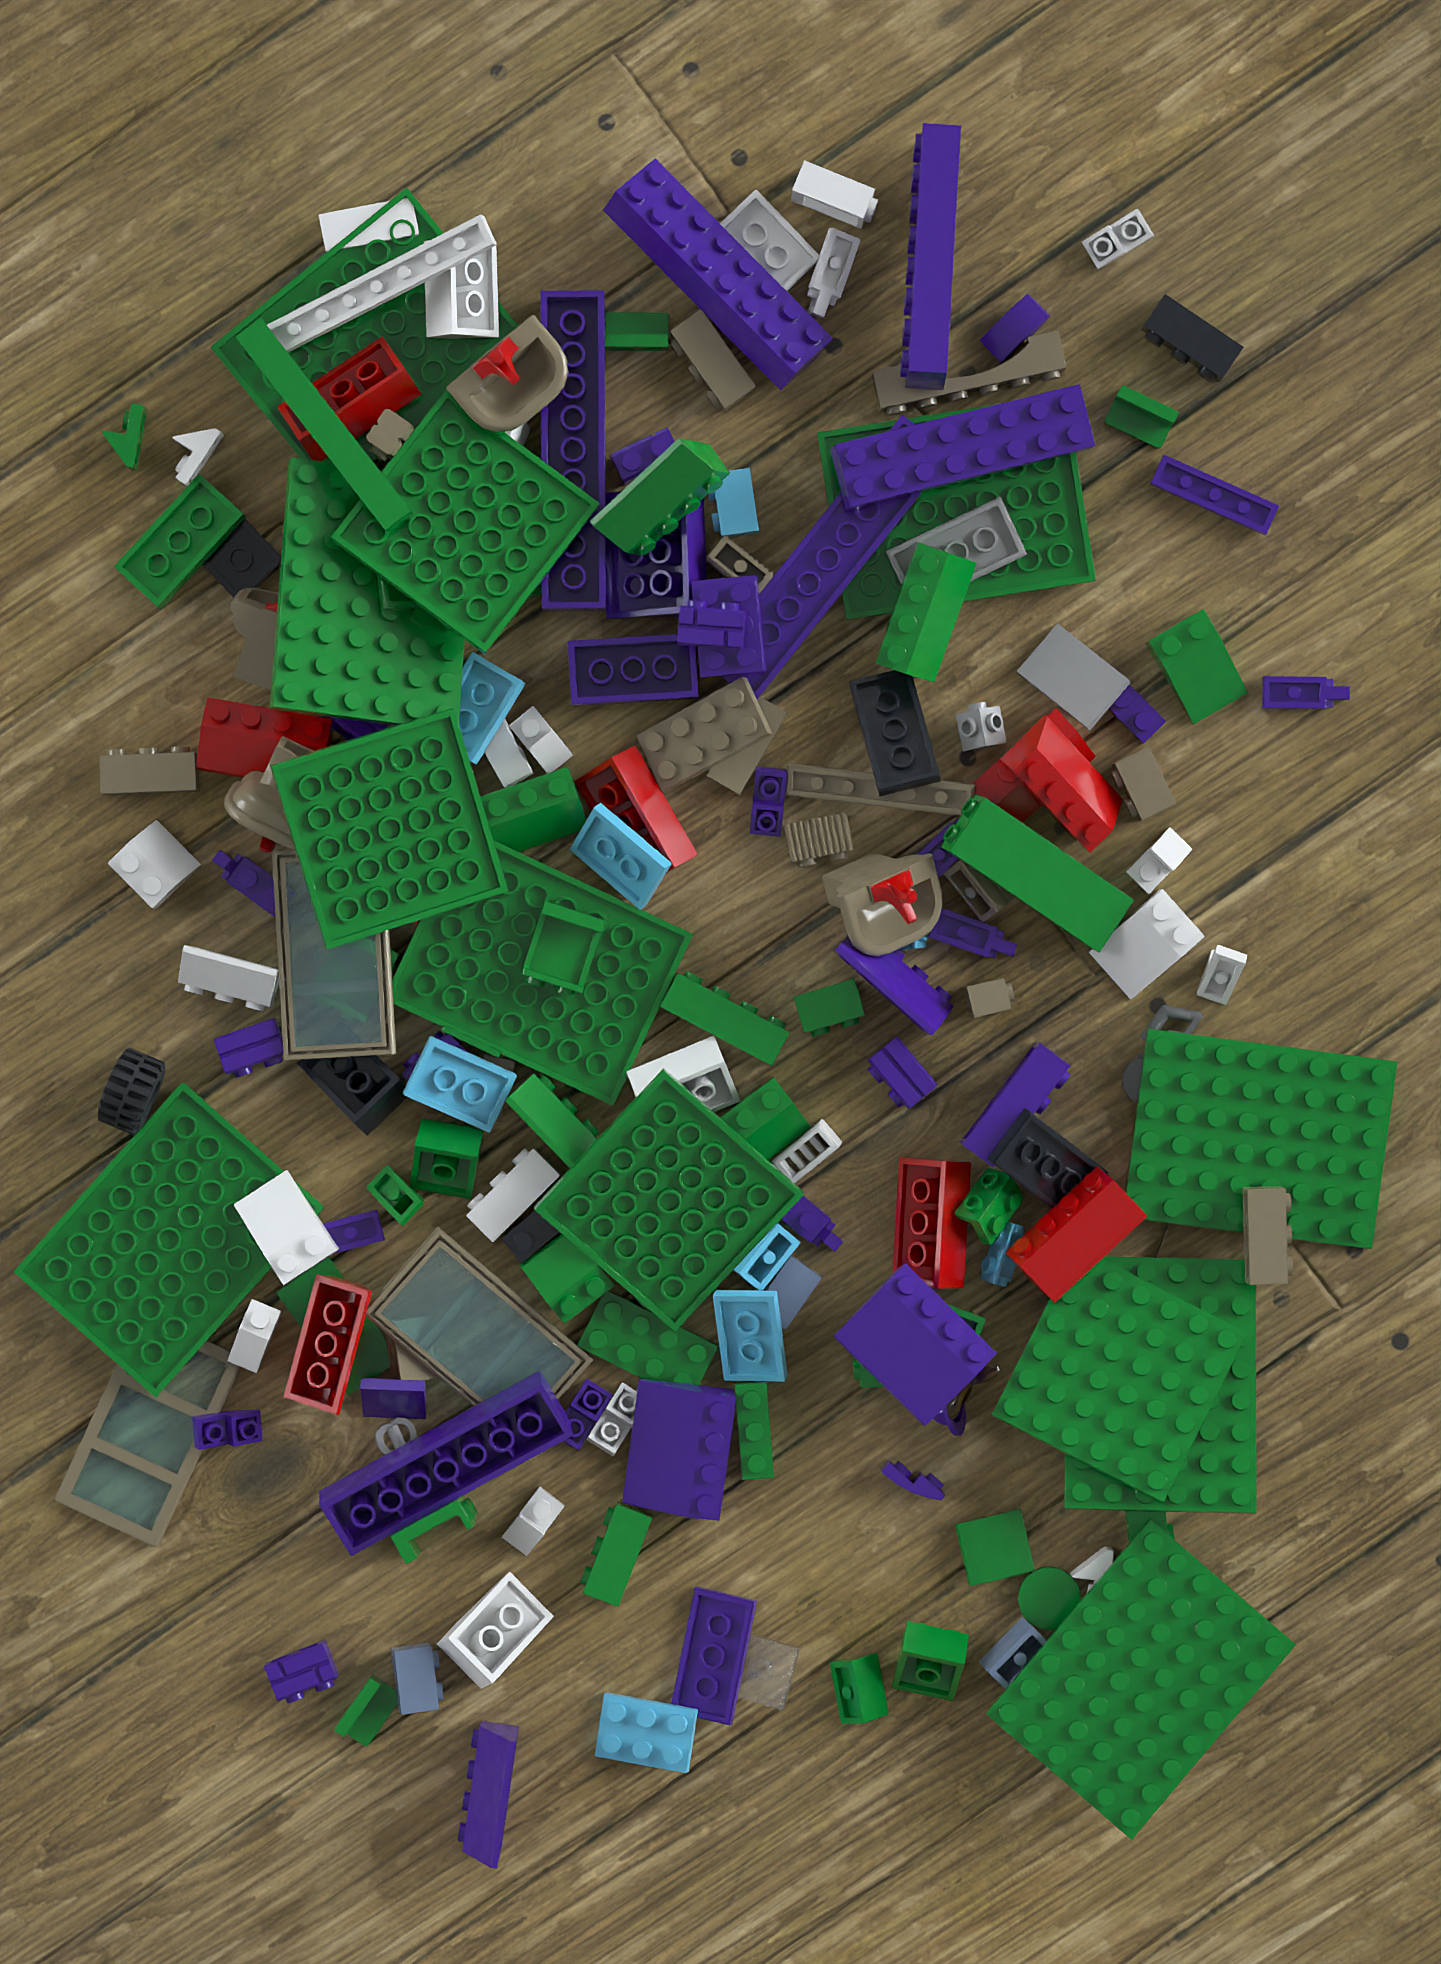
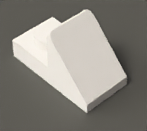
M214 428L172 437L176 442L192 452L189 457L184 455L175 469L178 472L175 477L178 481L188 486L196 478L224 437L222 432Z
M534 706L509 725L547 774L555 771L573 756Z
M1169 827L1125 873L1147 894H1150L1171 871L1176 869L1192 848Z
M1217 945L1216 949L1212 950L1209 955L1196 995L1226 1005L1246 964L1247 955Z
M539 1486L503 1534L502 1538L527 1556L545 1535L546 1530L565 1505Z
M1104 1546L1071 1571V1577L1094 1580L1095 1584L1112 1564L1114 1550L1111 1547ZM1088 1584L1087 1592L1092 1588V1584Z

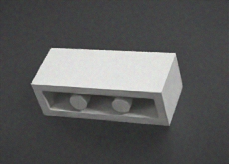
M408 198L402 199L342 249L367 245L375 239L383 241L392 240L390 237V227L395 221L400 219L411 222L415 229V236L419 235L413 204ZM389 201L319 214L325 251L328 252ZM398 223L393 229L395 239L411 237L412 230L408 224Z
M524 1148L512 1160L516 1166L508 1174L502 1170L489 1183L493 1189L485 1197L479 1193L467 1205L471 1211L466 1216L492 1242L561 1175L536 1148H533L530 1152Z

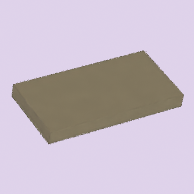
M741 677L638 734L637 738L661 791L668 792L772 735V732L747 678Z

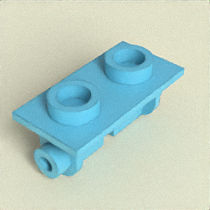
M1007 1222L1003 1231L990 1245L988 1254L982 1261L980 1279L1006 1287L1008 1281L1011 1282L1016 1265L1010 1258H1007L1008 1255L1005 1252L1025 1234L1023 1233L1024 1226Z

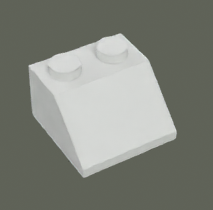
M155 820L130 840L108 862L153 909H157L201 866L158 820Z

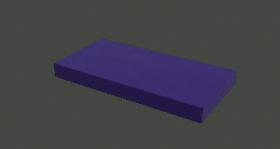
M698 1586L694 1588L671 1704L698 1709L697 1718L729 1726L733 1724L757 1600Z

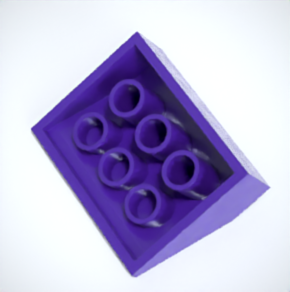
M622 491L606 492V506ZM704 498L700 501L701 504L695 511L681 518L678 521L677 528L669 534L663 535L656 542V547L645 555L625 553L606 537L607 619L679 617L680 606L687 607L688 600H693L691 581L707 580Z
M847 935L833 951L927 1035L932 1036L954 1007L949 1003L953 997L939 985L935 989L926 982L929 976L917 965L914 964L912 968L902 961L905 955L899 949L877 957L866 955L852 945Z
M906 1263L897 1268L833 1336L923 1426H926L997 1354Z
M648 1379L638 1380L622 1503L689 1518L720 1520L736 1395L733 1389Z
M481 1721L480 1729L473 1730L471 1748H477L475 1761L469 1760L467 1779L472 1780L471 1792L465 1791L462 1810L468 1811L466 1823L460 1822L458 1842H463L462 1852L490 1868L497 1869L502 1850L519 1726Z

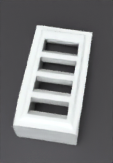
M821 1119L773 1159L772 1163L793 1183H796L837 1150L842 1141L829 1125ZM816 1133H819L827 1142V1147L817 1138ZM809 1140L819 1154L816 1156L805 1142ZM799 1149L810 1162L805 1164L795 1151ZM788 1156L800 1169L797 1173L786 1162L785 1159Z

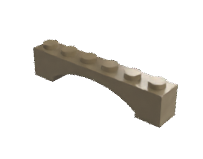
M1059 330L1027 337L1025 341L1026 347L1022 351L993 369L971 376L946 378L943 390L905 388L906 378L900 377L901 365L875 370L872 372V379L879 411H887L888 415H895L906 412V406L918 404L919 409L937 405L936 400L949 397V401L954 402L968 398L967 393L980 390V395L998 392V386L1011 384V388H1018L1029 385V379L1041 377L1043 382L1058 379L1061 377L1060 373L1064 372L1067 368Z

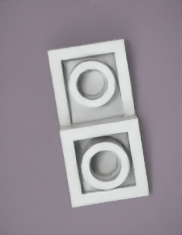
M1135 209L1112 225L1106 226L1085 239L1082 243L1097 269H1100L1154 237V234L1139 209Z
M504 719L486 748L485 754L501 783L507 788L534 773L523 749L516 743L506 719Z
M621 1383L586 1440L613 1456L632 1427L637 1391Z

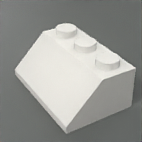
M496 246L425 282L427 337L446 339L499 337Z
M184 945L178 983L186 984L184 990L203 995L205 989L216 992L215 999L233 1003L234 998L246 1000L245 1007L264 1011L265 1006L273 1007L279 985V969Z
M714 1036L626 1071L636 1097L664 1068L713 1112L741 1101Z

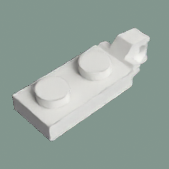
M835 228L828 229L808 287L807 296L812 297L808 313L816 318L824 317L828 305L834 306L837 299L841 298L860 243L859 238Z

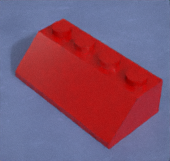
M383 336L312 383L355 440L378 424L377 420L385 409L396 412L421 395ZM283 402L277 406L311 459L321 462L329 458L287 403Z
M207 697L200 729L196 770L244 778L245 775L253 771L265 772L282 736L313 751L331 746L333 738L332 719Z
M1057 708L1047 715L1089 762L1096 757L1077 730ZM1000 759L972 783L976 784L975 794L987 798L1022 823L1042 806Z
M1044 715L1000 760L1080 846L1091 853L1113 831L1123 799L1048 716Z
M636 746L609 758L574 781L591 812L595 806L602 803L672 863L666 874L698 855Z
M899 1157L892 1273L906 1263L930 1288H964L968 1221L958 1219L955 1211L970 1192L971 1162Z
M1097 1166L1005 1253L1018 1269L1055 1303L1137 1227L1147 1215L1111 1177Z
M316 1274L284 1398L335 1415L340 1414L372 1294L371 1290L361 1284L339 1277Z

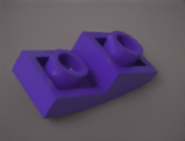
M1027 294L1004 314L979 341L1001 363L1006 362L1027 337L1033 336L1050 315Z
M756 766L750 834L781 837L787 769Z
M586 1379L565 1412L571 1421L573 1436L562 1442L579 1451L613 1395Z
M258 1409L226 1411L192 1417L194 1447L199 1450L226 1444L236 1447L263 1441L261 1413Z
M888 1460L880 1468L885 1476L910 1492L936 1500H942L945 1497L944 1492L941 1490L944 1484L932 1473L925 1476L920 1471L911 1480L908 1478L912 1474L911 1471L899 1461L894 1465Z

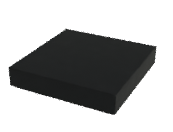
M244 519L205 561L203 566L234 598L244 588L259 587L281 566V556Z

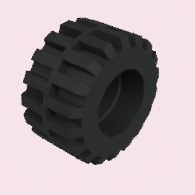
M127 1048L118 1058L103 1091L98 1107V1121L132 1135L138 1133L145 1124L161 1088L165 1075V1062L132 1048Z

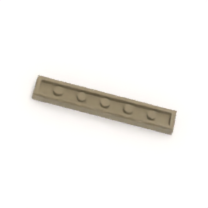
M789 763L785 795L962 816L961 809L969 798L975 796L976 784L941 780L940 782L879 797L873 772Z

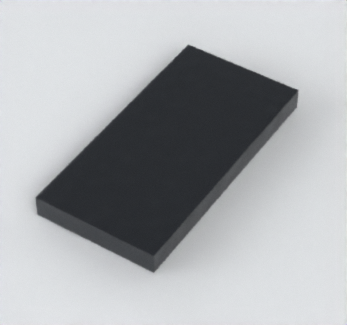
M892 670L849 681L879 797L940 782L938 766L913 676Z
M1024 1108L987 1158V1160L1051 1208L1060 1202L1064 1196L1097 1166L1107 1175L1109 1173L1026 1108Z

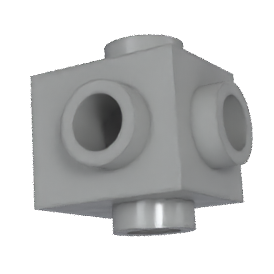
M986 702L967 705V712L956 714L963 751L983 749L1007 743L1000 706L987 707Z

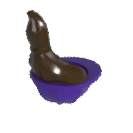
M985 1366L933 1419L939 1424L947 1425L952 1435L961 1436L966 1426L964 1403L967 1401L972 1387L996 1378L1000 1372V1366Z

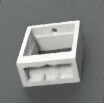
M805 160L792 189L791 201L860 229L864 221L871 222L878 202L877 199L873 198L874 188Z

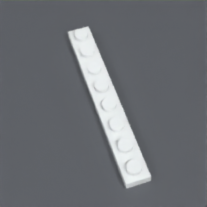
M478 215L271 322L267 326L285 350L290 352L497 244L485 217Z

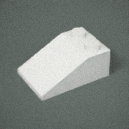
M1160 889L1114 930L1100 953L1091 950L1089 954L1131 1000L1205 936L1163 889Z
M288 1170L234 1204L283 1285L339 1250Z
M508 1572L457 1621L437 1645L480 1688H484L492 1684L554 1616L511 1572Z

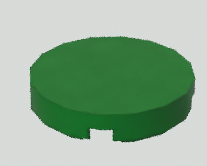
M1044 1566L1035 1569L1024 1577L1019 1586L1017 1600L1021 1613L1030 1624L1039 1629L1054 1630L1059 1627L1080 1602L1081 1595L1078 1584L1069 1573L1059 1567Z

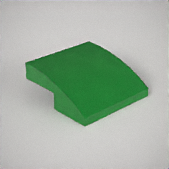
M1015 1508L991 1516H981L955 1524L969 1586L992 1582L1035 1570L1021 1509Z

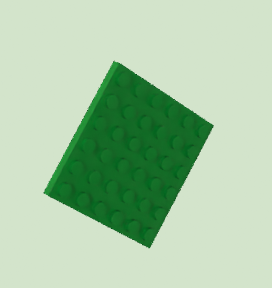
M445 390L381 472L413 514L387 533L360 499L333 533L331 540L485 655L594 514L600 503L505 432L483 429L467 415L452 395Z
M453 708L270 765L324 946L327 950L508 892L457 716Z
M663 1068L534 1206V1209L657 1317L676 1331L804 1195V1192Z
M1101 1259L1055 1303L1051 1299L1049 1300L991 1416L1163 1504L1248 1332Z

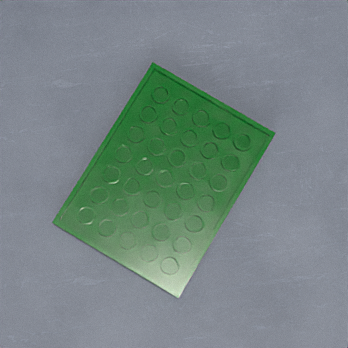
M405 188L211 346V349L301 459L312 460L277 407L285 402L239 343L236 336L260 318L268 325L424 244V241L432 240L444 234L408 188ZM408 198L413 204L419 235L415 236V229L411 222L400 219L395 221L390 227V237L392 240L383 241L375 239L367 245L342 249L402 199ZM398 223L408 224L412 230L411 237L395 239L393 236L395 225ZM424 282L288 353L310 382L313 383L383 336L421 393L411 403L394 412L416 428L445 392L447 386L504 337L515 330L518 324L498 301L499 337L461 339L427 337ZM369 429L360 435L356 441L374 462L378 457L369 451L372 447V444L366 438L371 430ZM329 458L321 461L326 463H332V461Z
M989 406L918 416L907 419H909L912 423L916 425ZM897 420L817 432L828 507L841 492L830 448L839 443L888 432ZM1076 453L923 491L843 591L842 599L846 621L892 613L901 583L885 551L998 497H1001L1027 555L970 581L963 602L1095 582V570Z
M292 457L288 462L270 709L396 726L453 708L459 723L465 640L423 608L381 611L377 574L331 540L333 533L355 507L360 497L333 463Z
M494 841L508 892L421 919L392 979L393 1004L442 1027L446 1025L501 1050L502 1055L614 1106L628 1076L626 1071L631 1069L693 933L648 912L639 910L631 904ZM544 901L606 921L584 984L583 993L575 992L574 997L556 992L558 985L545 982L544 987L528 983L526 982L527 976L521 974Z
M1147 1028L1125 1193L1147 1215L1144 1220L1244 1233L1242 1187L1282 1186L1286 1188V1193H1290L1291 1211L1286 1212V1224L1291 1225L1292 1239L1372 1249L1398 1062Z
M182 1082L13 1272L156 1398L272 1268L234 1204L283 1173L284 1170L187 1084ZM296 1182L318 1216L325 1206Z
M1104 1256L1103 1260L1248 1333L1163 1504L1064 1454V1509L1256 1514V1285H1249L1245 1282L1244 1260Z
M1149 1519L985 1714L1132 1840L1296 1644Z

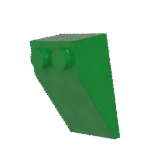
M1204 609L1145 643L1193 725L1248 693L1221 637Z

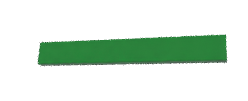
M261 318L237 335L236 339L384 530L388 533L413 514Z

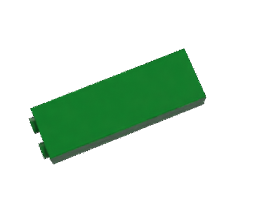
M977 794L973 798H969L961 809L962 816L956 825H951L943 837L945 842L941 848L1088 948L1100 953L1134 900L987 798Z

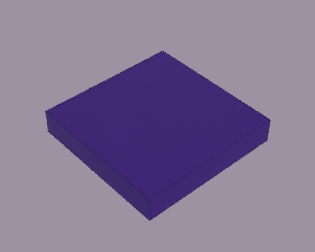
M361 1379L360 1391L363 1417L426 1419L425 1381Z

